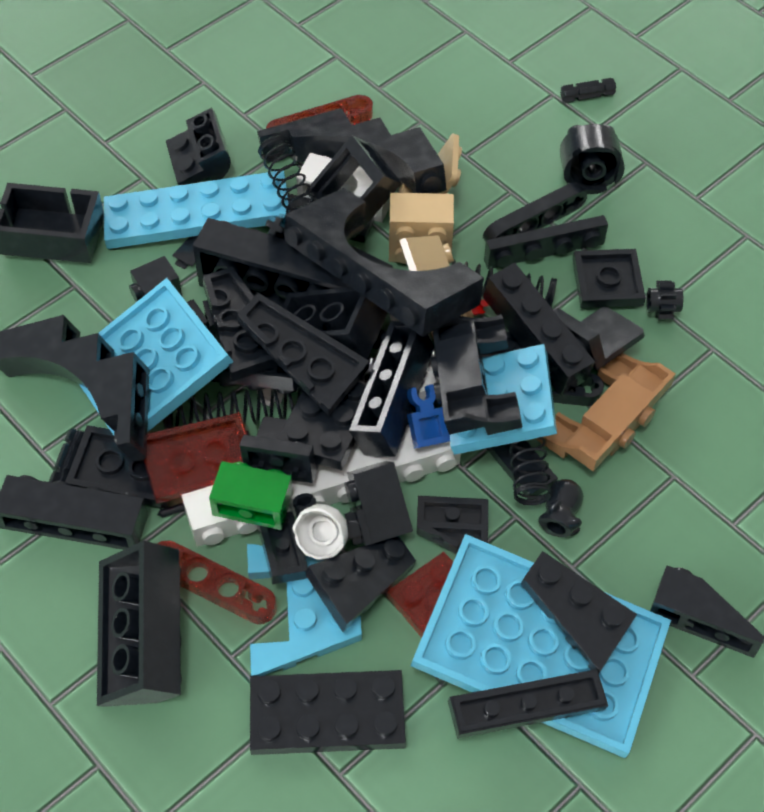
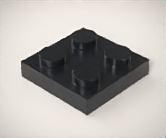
M636 249L574 251L572 259L580 308L644 306L646 297Z

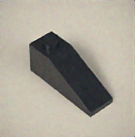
M666 566L650 611L670 619L669 626L754 658L763 644L764 636L703 578L693 575L684 568Z

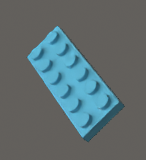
M284 170L276 178H285ZM278 171L271 172L272 176L274 177ZM268 172L105 196L104 241L107 249L198 236L207 218L227 221L244 228L266 226V221L272 216L286 215V208L282 206V199L278 197L277 189L273 186V179L269 177ZM275 180V183H276L277 186H279L280 183L282 182V181H276V180ZM286 182L280 188H287ZM280 190L281 196H283L286 191ZM284 200L285 205L288 206V200Z

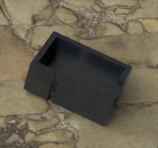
M7 183L0 202L2 208L0 209V254L91 263L104 221V210L99 191L71 189L70 195L75 214H72L65 188Z

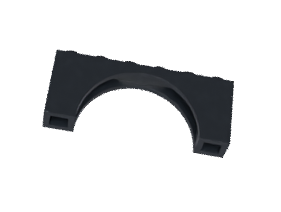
M345 188L285 215L284 235L286 243L422 337L480 305L484 277L461 262L439 269L409 271L382 266L358 254L347 241L357 232L364 229L366 202Z

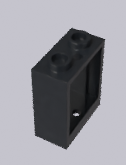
M352 135L311 183L308 193L315 194L314 201L338 191L355 170L361 166L373 181L371 186L360 197L366 202L365 227L388 201L390 193H394L402 183L371 143ZM361 231L353 235L352 238H355Z

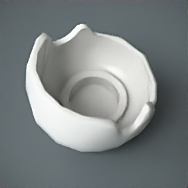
M316 504L304 509L293 524L296 544L305 555L317 560L336 556L344 548L348 539L347 520L338 509L327 504Z

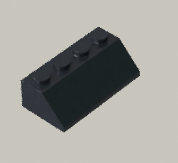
M142 541L99 561L97 706L152 704L181 695V568L179 549Z

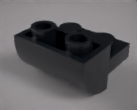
M211 107L186 120L188 130L166 140L178 185L198 183L208 177L212 181L220 180L227 174L230 168V156L217 115Z

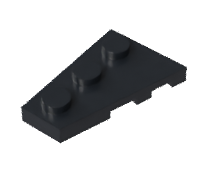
M543 551L521 582L523 588L549 619H554L567 635L565 639L572 648H577L589 662L588 667L590 670L597 669L599 674L637 614Z

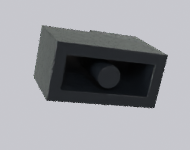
M386 460L347 472L349 481L344 483L345 491L349 502H355L356 506L349 508L350 512L344 515L347 520L348 539L352 540L353 545L363 544L367 546L413 531L394 462Z

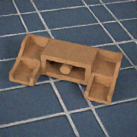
M624 353L620 354L607 363L604 368L601 367L598 370L597 376L610 387L583 415L581 424L558 412L555 415L557 434L544 436L543 438L546 439L544 446L563 459L569 454L594 472L608 455L612 456L620 447L623 449L628 447L636 435L635 430L640 425L645 427L651 421L656 412L653 409L654 404L672 386L676 373L660 363L643 362ZM537 438V441L543 443V440Z

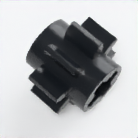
M672 280L656 281V288H648L646 298L648 312H655V318H658V320H673L674 312L682 311L684 302L682 288H675V282H672Z

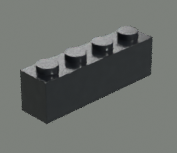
M513 263L489 276L483 299L497 316L502 315L505 327L522 348L541 344L545 345L551 385L561 396L585 382L595 361L518 265Z
M390 321L349 429L357 445L366 456L396 457L408 423L407 414H411L413 405L408 401L407 391L416 387L418 395L434 350V345L428 334L422 337L401 321Z
M6 475L0 491V529L125 550L140 542L148 518L144 498L129 492L117 494L106 492L101 488L93 486L81 488L71 486L63 481H54L53 483L40 481L28 475H21L20 477Z

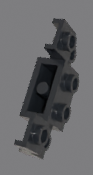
M502 315L487 318L459 316L434 330L433 337L436 356L431 357V366L435 378L439 377V382L434 383V391L438 404L442 403L444 422L449 435L485 427L487 435L522 428L516 392L488 395L482 354L509 348Z

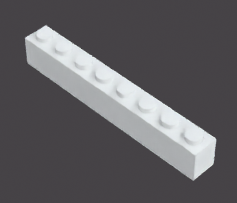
M409 425L406 426L396 457L366 456L355 442L342 470L319 465L313 483L292 480L293 496L288 512L293 511V515L296 516L293 499L303 493L312 494L316 498V504L332 505L338 502H349L344 483L349 481L347 472L387 460L394 462L400 483L404 481L414 482L424 475L436 471L445 472L460 464L461 453L454 455L450 442L414 449ZM213 485L181 495L197 547L215 545L224 538L237 534H249L258 529L257 525L213 516L209 501Z

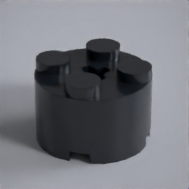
M587 124L583 126L574 125L568 129L567 135L560 145L561 163L564 179L567 184L577 182L587 194L602 193L607 190L606 186L614 181L617 184L624 174L625 165L619 139L614 128L609 125Z

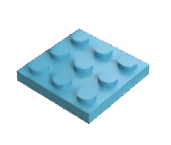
M544 344L483 357L488 395L516 392L523 427L492 435H487L485 427L451 434L450 446L455 455L557 434L548 356Z

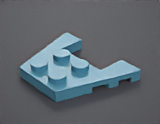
M247 544L249 579L270 578L263 546ZM305 556L307 566L323 561ZM308 578L287 582L289 641L250 644L251 676H266V674L282 668L287 670L295 667L297 662L317 655V657L361 641L360 615L352 622L350 627L342 632Z

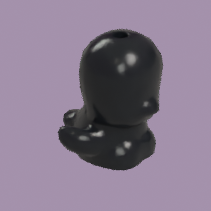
M560 479L551 486L552 496L545 504L547 511L539 517L538 522L543 530L552 536L569 537L578 534L580 531L579 527L582 521L575 517V514L583 502L584 495L581 487L576 482L570 479Z

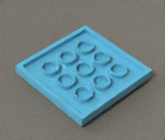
M167 278L99 332V335L114 349V357L134 352L150 369L147 432L225 370L229 364L234 362ZM79 384L85 392V394L87 395V397L89 398V400L91 401V403L93 404V406L95 407V409L97 410V412L99 413L97 405L89 390L83 385ZM108 426V428L114 435V431Z

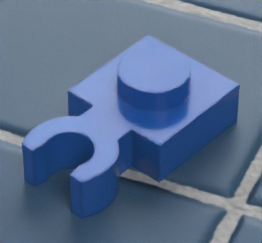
M433 384L425 386L426 397L424 400L418 397L416 387L407 391L408 401L416 409V413L407 414L414 449L450 442V435L444 422L443 408L434 409L433 402L436 399Z

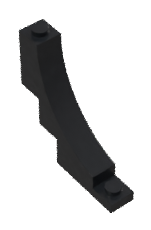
M339 108L257 131L260 145L272 136L280 135L287 137L293 148L291 154L297 156V162H305L310 153L332 159L353 135L371 143L397 178L413 193L435 194L447 190L444 164L420 127L391 135L380 117L351 125L343 109ZM284 140L274 141L262 150V154L267 155L274 147L286 144L287 142ZM284 147L276 149L270 155L280 152Z
M65 315L0 331V370L6 376L50 374L78 382L89 390L97 405L101 419L114 431L117 447L133 461L146 459L150 369L134 352L114 357V349L99 333L80 337L81 332Z

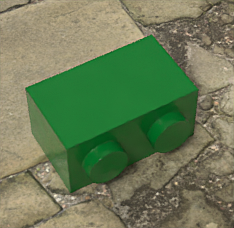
M222 461L209 496L212 515L282 530L293 496L292 476L276 469H269L267 471L253 468L243 462L230 463Z

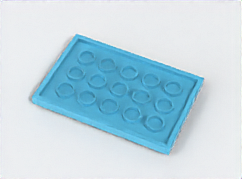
M465 534L410 666L469 692L483 691L590 670L588 667L589 662L577 648H572L565 639L567 635L554 619H549L521 585L523 578L534 562ZM608 594L637 614L599 673L608 707L603 711L541 723L626 758L632 747L671 620Z

